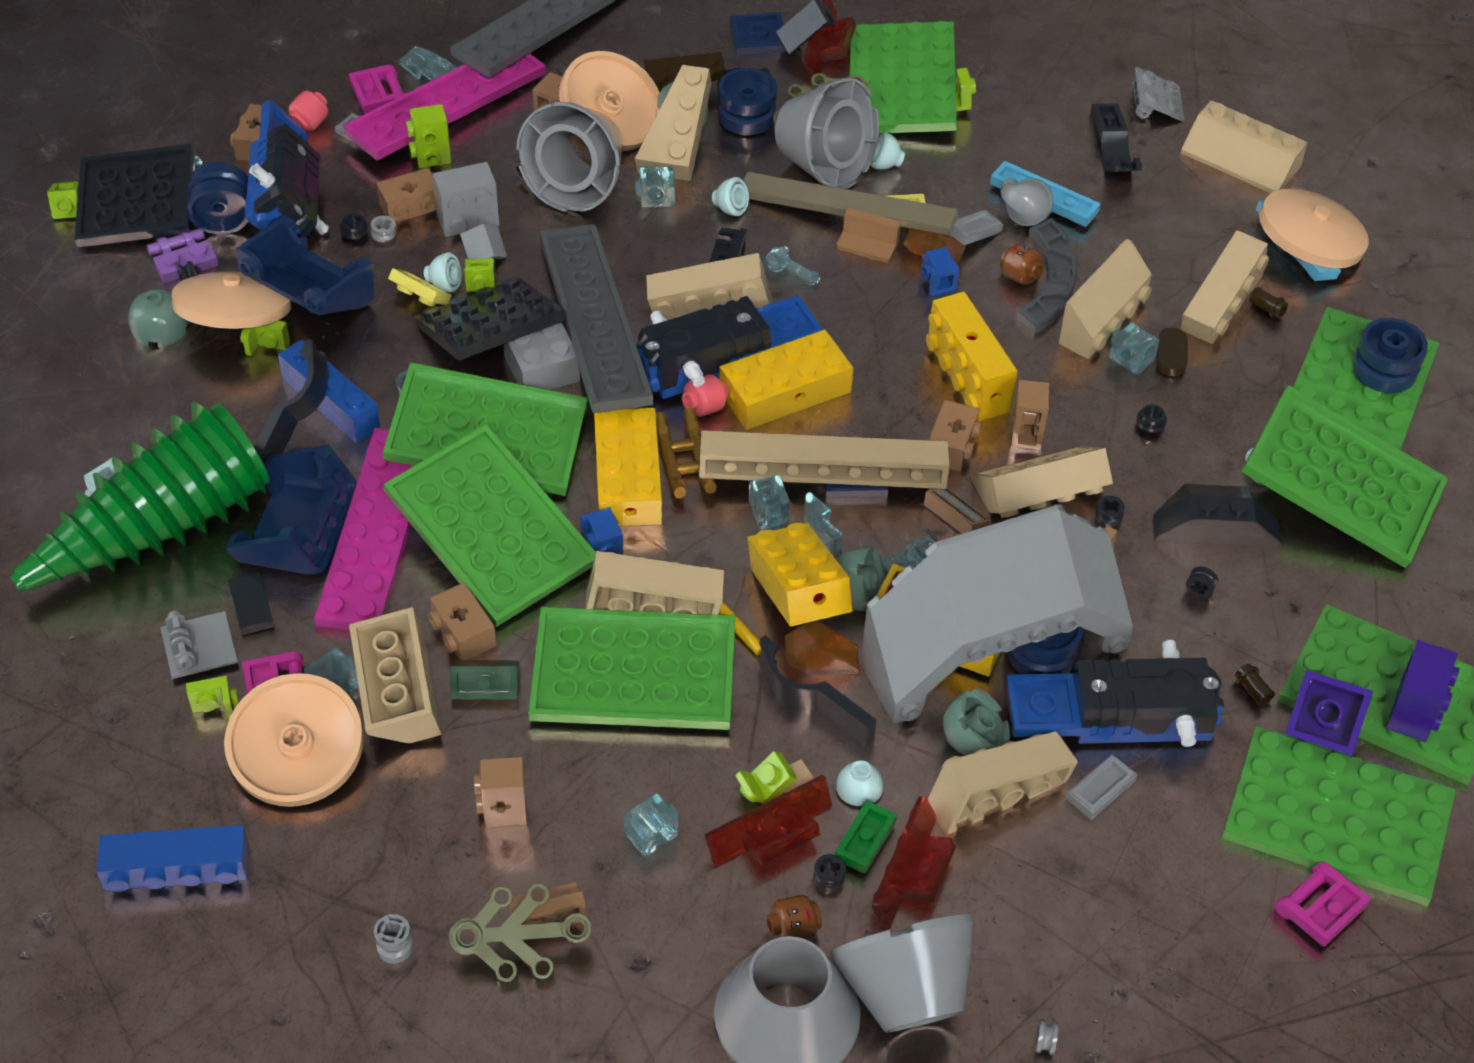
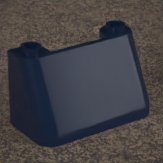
M285 215L236 248L238 268L243 275L303 306L312 313L325 315L363 309L374 300L373 262L360 257L354 263L350 262L341 268L308 250L307 238L304 236L299 238L295 234L293 227L296 226V222Z
M329 444L268 455L264 467L268 473L270 483L266 485V488L272 495L253 537L247 531H236L230 537L225 549L237 562L305 575L321 574L326 570L341 535L357 482Z

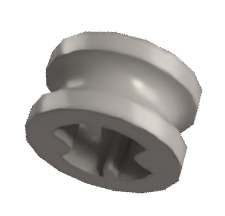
M382 215L375 217L371 221V237L374 240L385 242L395 237L396 223L393 218Z
M1044 1019L1039 1020L1035 1045L1036 1053L1047 1050L1049 1055L1054 1056L1059 1022L1054 1021L1053 1024L1048 1025Z

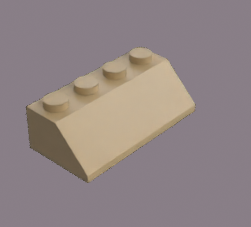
M1211 100L1198 114L1180 153L1271 194L1274 191L1283 189L1301 168L1308 142Z
M1126 239L1066 302L1059 339L1060 345L1089 359L1096 350L1101 351L1107 338L1119 331L1122 322L1126 318L1130 319L1133 316L1137 305L1140 302L1144 303L1148 299L1152 287L1149 286L1152 274L1132 241Z
M1079 446L970 475L971 481L988 512L998 513L1002 518L1019 514L1018 509L1029 507V510L1044 508L1047 506L1046 501L1057 499V502L1070 501L1075 499V494L1085 492V495L1103 492V486L1113 484L1106 448Z
M410 607L349 624L367 735L409 744L442 735L424 632L414 608Z

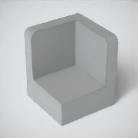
M482 224L460 234L468 259H503L507 257L497 225Z

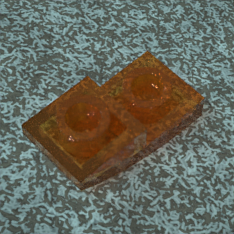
M912 228L909 229L903 245L913 254L921 256L926 251L947 247L956 264L961 259L966 245H963L950 235Z

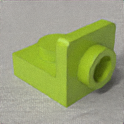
M79 181L52 184L47 194L53 219L76 217Z
M278 320L267 325L243 328L241 331L240 340L244 344L245 354L249 356L254 354L258 345L286 350L290 344L287 323Z
M227 676L186 683L192 713L209 712L216 708L225 707L229 721L234 711L233 708H236L239 699L236 687L229 688Z
M773 751L751 773L740 770L735 775L741 784L740 791L745 798L751 802L771 805L798 779L783 754L777 751Z

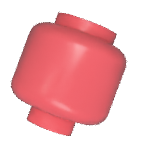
M302 91L290 103L288 107L289 117L304 130L314 131L329 114L328 107L326 106L327 100L319 92Z
M704 375L705 382L699 387L694 386L691 380L684 387L682 395L683 405L686 409L695 408L696 416L698 417L718 412L725 406L728 398L727 387L721 379L714 375Z

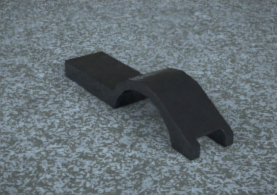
M1118 103L1092 104L1091 116L1101 140L1102 160L1106 171H1141L1142 163L1140 158L1134 157L1133 162L1131 161L1128 141L1129 130Z
M306 339L299 352L306 359L308 365V377L303 388L290 400L274 404L254 445V449L263 465L268 455L284 452L298 421L307 418L316 411L325 398L328 388L326 354L315 348L313 340Z
M766 635L759 640L761 654L758 660L770 691L779 701L793 708L806 710L816 708L865 747L875 739L877 719L826 681L817 684H799L787 679L779 672L776 666L775 654L778 650V644Z

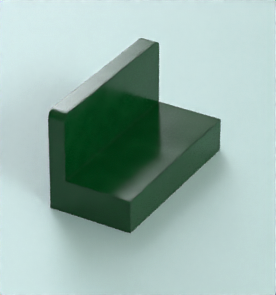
M454 660L450 666V699H518V670L520 668V661Z

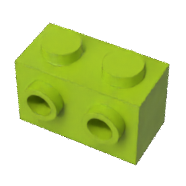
M438 104L410 109L411 120L406 121L409 138L413 137V142H408L411 159L416 158L419 169L451 164L448 124L443 105Z

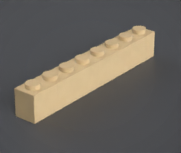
M701 431L699 478L947 488L949 473L948 441Z

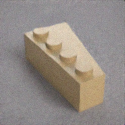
M682 65L635 157L637 173L691 181L711 89V77L708 68Z
M1236 230L1183 313L1182 331L1210 344H1213L1219 335H1224L1229 321L1234 314H1237L1242 303L1263 276L1264 269L1269 261V256L1266 255L1268 243Z
M759 253L646 275L647 300L652 313L657 310L661 311L666 319H673L705 308L709 310L712 309V306L718 304L725 305L726 302L731 300L739 301V298L748 296L756 308L772 304L770 287Z
M596 551L587 587L585 609L718 615L723 601L724 570L680 564L678 562L653 560L646 557L620 555L613 552Z
M1057 731L1044 735L1036 734L1029 739L1017 742L1009 741L1002 746L991 749L983 748L973 754L961 757L953 756L942 765V770L927 799L926 806L945 835L957 831L956 824L968 819L971 824L983 820V814L990 809L998 806L1001 811L1013 807L1025 794L1028 799H1031L1066 784L1078 761Z

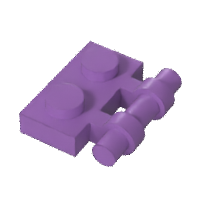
M202 228L190 230V233H183L167 239L164 236L156 239L157 242L146 245L150 256L161 253V255L153 257V261L164 283L179 279L176 265L181 264V266H185L187 261L193 263L197 273L219 266L217 256L208 240L196 243V241L205 239ZM183 245L186 246V247H183V248H180V249L171 251V249H174V248H177V247H180V246H183Z

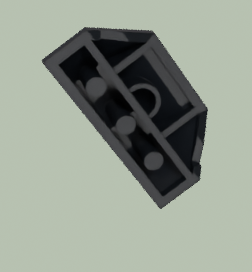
M1184 484L1153 516L1155 541L1277 548L1281 546L1278 519L1247 487Z

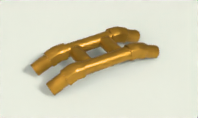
M695 408L683 410L688 439L671 441L665 412L656 413L657 439L662 451L670 488L677 498H682L686 495L681 475L698 473L699 476L701 432ZM693 451L695 461L677 463L674 453ZM699 478L702 487H704L707 493H714L717 486L714 479Z

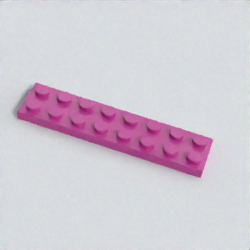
M529 53L489 78L464 64L344 124V134L378 161L409 145L408 142H413V137L409 138L406 126V121L411 120L410 109L442 104L447 124H450L545 75L546 65Z
M374 428L314 617L316 627L350 631L349 624L385 615L411 524L383 491V484L413 467L412 465L382 460L383 449L390 429Z

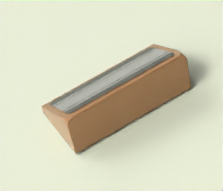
M948 488L929 489L925 493L924 506L961 534L991 524L990 519Z

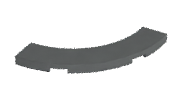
M1052 218L1031 227L1029 230V236L1044 255L1048 271L1043 291L1030 303L1017 311V318L1034 334L1048 327L1063 313L1066 302L1073 295L1077 278L1075 253L1072 252L1068 237Z

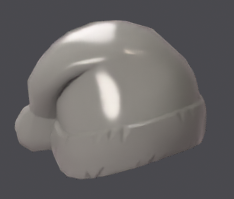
M1011 178L1003 181L1001 197L1006 203L1007 212L1013 222L1021 226H1035L1047 219L1053 208V194L1045 182L1039 179H1025L1016 183Z

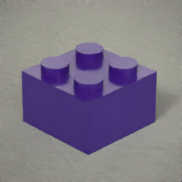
M1417 640L1401 678L1386 729L1423 742L1427 741L1431 730L1438 732L1443 719V712H1447L1453 695L1450 692L1451 688L1448 686L1454 687L1460 668L1454 666L1458 653Z
M1306 670L1285 735L1352 758L1373 691Z

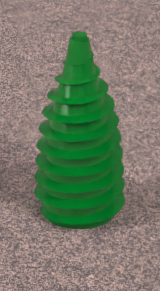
M192 402L190 404L192 419L186 422L176 415H171L172 433L168 436L156 428L151 429L153 445L149 449L142 447L136 442H132L133 460L127 464L116 457H112L114 475L108 480L98 473H93L96 490L91 496L76 490L75 496L78 507L71 515L60 511L59 515L62 523L52 534L45 533L44 542L33 553H29V556L13 569L14 573L9 575L19 592L24 589L30 591L58 579L63 581V577L84 572L89 577V569L106 565L115 572V560L129 557L140 565L139 551L152 548L164 557L162 541L174 538L186 546L185 530L195 527L208 535L205 520L215 515L229 524L226 508L234 504L249 512L247 496L258 490L266 494L265 486L270 483V480L259 455L232 415L219 403L206 409L200 404Z

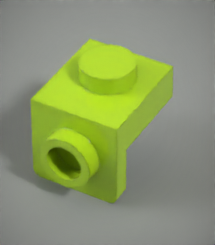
M967 68L956 69V112L971 110L972 94H976L975 79L970 78Z
M494 258L465 259L466 292L477 291L483 287H495Z

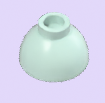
M886 132L878 137L871 168L885 170L894 165L899 167L902 164L905 152L900 149L898 141L891 134Z
M739 177L723 181L718 189L712 193L713 204L719 206L728 215H742L749 202V193L744 181Z
M451 252L437 256L430 265L425 267V280L445 292H455L460 286L462 279L459 260Z
M860 760L846 765L840 771L836 780V790L840 798L848 804L863 806L866 800L875 803L883 793V779L876 767Z

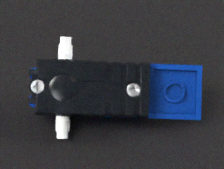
M271 99L262 104L259 139L251 144L245 217L250 224L262 231L285 215L296 222L293 230L299 238L308 236L313 229L320 235H324L328 231L329 226L320 220L317 214L320 154L307 143L308 133Z
M799 295L759 308L754 306L748 296L739 298V301L731 300L726 302L725 305L718 304L712 306V309L708 310L705 308L670 320L664 318L661 311H654L650 316L654 325L641 328L636 347L651 390L658 392L662 399L683 393L686 383L690 380L694 386L699 387L705 382L704 375L711 374L719 378L720 366L824 329Z
M1166 640L1162 643L1163 658L1126 659L1125 662H1120V659H1110L1109 662H1104V660H1093V662L1077 660L1073 673L1006 675L1005 686L1013 737H1032L1036 734L1044 735L1057 731L1059 736H1077L1078 743L1182 741L1181 744L1183 746L1189 747L1193 746L1196 741L1211 740L1215 727L1221 725L1224 702L1219 698L1222 682L1217 673L1208 666L1206 657L1181 658L1179 651L1176 649V642L1174 640Z

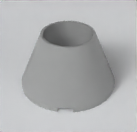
M838 78L788 100L780 109L775 123V139L780 152L822 185L842 189L855 185L857 183L856 179L861 172L866 173L876 152L879 137L877 108L872 107L869 98L872 95L870 90L859 80Z
M549 103L530 114L519 131L516 150H519L521 161L519 169L531 191L547 205L565 212L568 210L587 211L605 201L613 191L619 175L623 141L619 128L607 115L575 103ZM571 133L579 136L587 145L591 154L592 166L583 162L575 153L571 143Z
M962 914L914 923L910 928L890 932V930L883 931L830 951L832 961L885 1033L933 1023L959 1015L965 1011L975 922L971 914Z
M786 936L770 940L730 970L720 984L714 1003V1021L719 1042L727 1055L735 1063H842L851 1052L860 1027V1005L856 992L833 961L817 945L799 937ZM789 983L806 988L815 995L816 999L806 1005L785 1007L769 1001L761 992L776 984Z

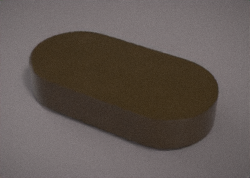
M1166 328L1160 332L1158 337L1157 368L1165 375L1179 376L1185 372L1188 362V337L1185 332L1178 328Z

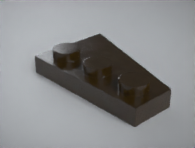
M721 52L644 60L645 71L656 84L659 93L663 87L675 81L682 65L708 68L710 70L711 82L721 79L727 73Z

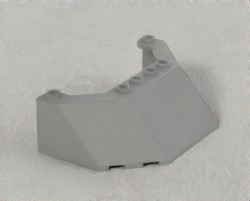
M1055 505L934 542L925 550L927 557L915 568L909 565L892 581L894 587L881 598L876 595L867 604L861 666L892 723L895 724L901 721L916 719L925 706L926 695L959 665L971 661L978 662L987 656L999 652H1009L1018 646L1030 642L1037 643L1046 637L1061 632L1068 633L1077 627H1082L1101 635L1099 646L1103 652L1115 654L1123 651L1129 646L1133 624L1109 533L1100 526L1098 528L1091 526L1088 520L1074 514L1071 516L1067 514L1063 508Z

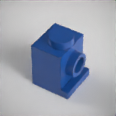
M947 247L926 251L922 256L924 264L921 265V274L923 279L929 282L930 296L957 290L960 269Z
M610 507L580 516L581 535L595 552H613L624 555L623 533Z

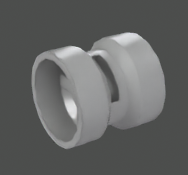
M389 914L380 918L375 924L373 931L379 957L390 964L405 961L413 950L409 922L398 914Z

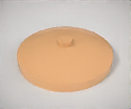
M608 51L585 53L569 65L561 78L559 86L560 102L575 103L603 113L611 118L620 130L623 141L622 151L641 147L659 112L657 107L659 90L652 78L637 63L620 54Z
M1291 188L1274 191L1266 197L1259 212L1262 228L1270 239L1284 251L1310 264L1326 268L1350 267L1362 259L1368 248L1369 239L1362 223L1342 205L1311 191Z
M236 271L196 275L179 282L172 290V308L174 312L187 321L208 327L238 329L267 325L282 319L291 310L290 299Z
M302 673L287 674L263 682L252 689L238 703L226 727L224 740L225 755L236 780L252 796L273 805L301 806L327 797L347 781L360 760L364 743L362 721L354 702L341 687L328 679L316 675Z

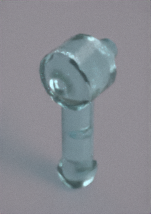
M787 246L782 248L774 247L766 255V266L774 272H780L784 269L808 281L810 285H816L820 281V274L817 271H811L790 260V249Z

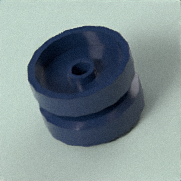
M740 68L726 73L720 79L718 85V118L725 129L736 134L753 135L768 130L774 124L773 115L777 107L775 103L777 99V84L770 74L759 69Z
M210 162L199 166L193 171L188 182L187 213L191 222L197 228H202L204 232L216 235L231 234L241 230L248 223L245 217L248 185L246 173L235 165L224 162Z
M1381 318L1370 322L1362 332L1359 347L1354 356L1353 370L1356 377L1365 386L1379 392L1400 393L1411 388L1417 381L1421 364L1424 362L1427 353L1428 342L1426 337L1415 325L1405 320Z
M1077 627L1071 632H1061L1046 637L1037 643L1030 642L1018 646L1012 651L1006 652L1009 663L1020 674L1070 673L1077 661L1083 628Z

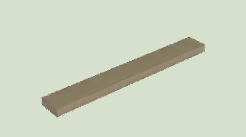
M747 172L743 180L748 189L749 199L840 216H844L849 207L901 221V227L945 235L951 234L958 217V209L752 172Z

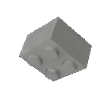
M487 162L432 173L436 215L445 237L461 234L482 224L499 225L496 182Z
M562 322L504 344L505 359L518 384L551 390L580 382V370L574 348Z

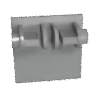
M1135 67L1136 78L1132 82V88L1134 90L1136 115L1145 119L1155 109L1184 122L1180 87L1175 82L1160 78L1149 70L1145 71Z
M171 611L165 620L166 626L160 627L172 679L238 663L225 611L186 620L185 616L179 611Z

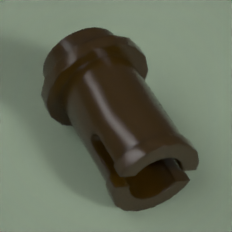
M1257 287L1252 292L1249 299L1252 305H1256L1268 312L1271 318L1283 317L1288 309V303L1285 302L1283 297L1277 298L1260 287Z
M1245 664L1235 673L1236 683L1247 690L1258 706H1264L1274 698L1275 692L1270 689L1258 674L1259 669L1256 666Z

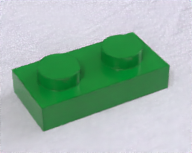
M866 800L836 849L835 855L839 856L845 865L866 874L897 821V814Z

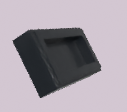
M260 572L228 579L241 634L245 635L274 628Z

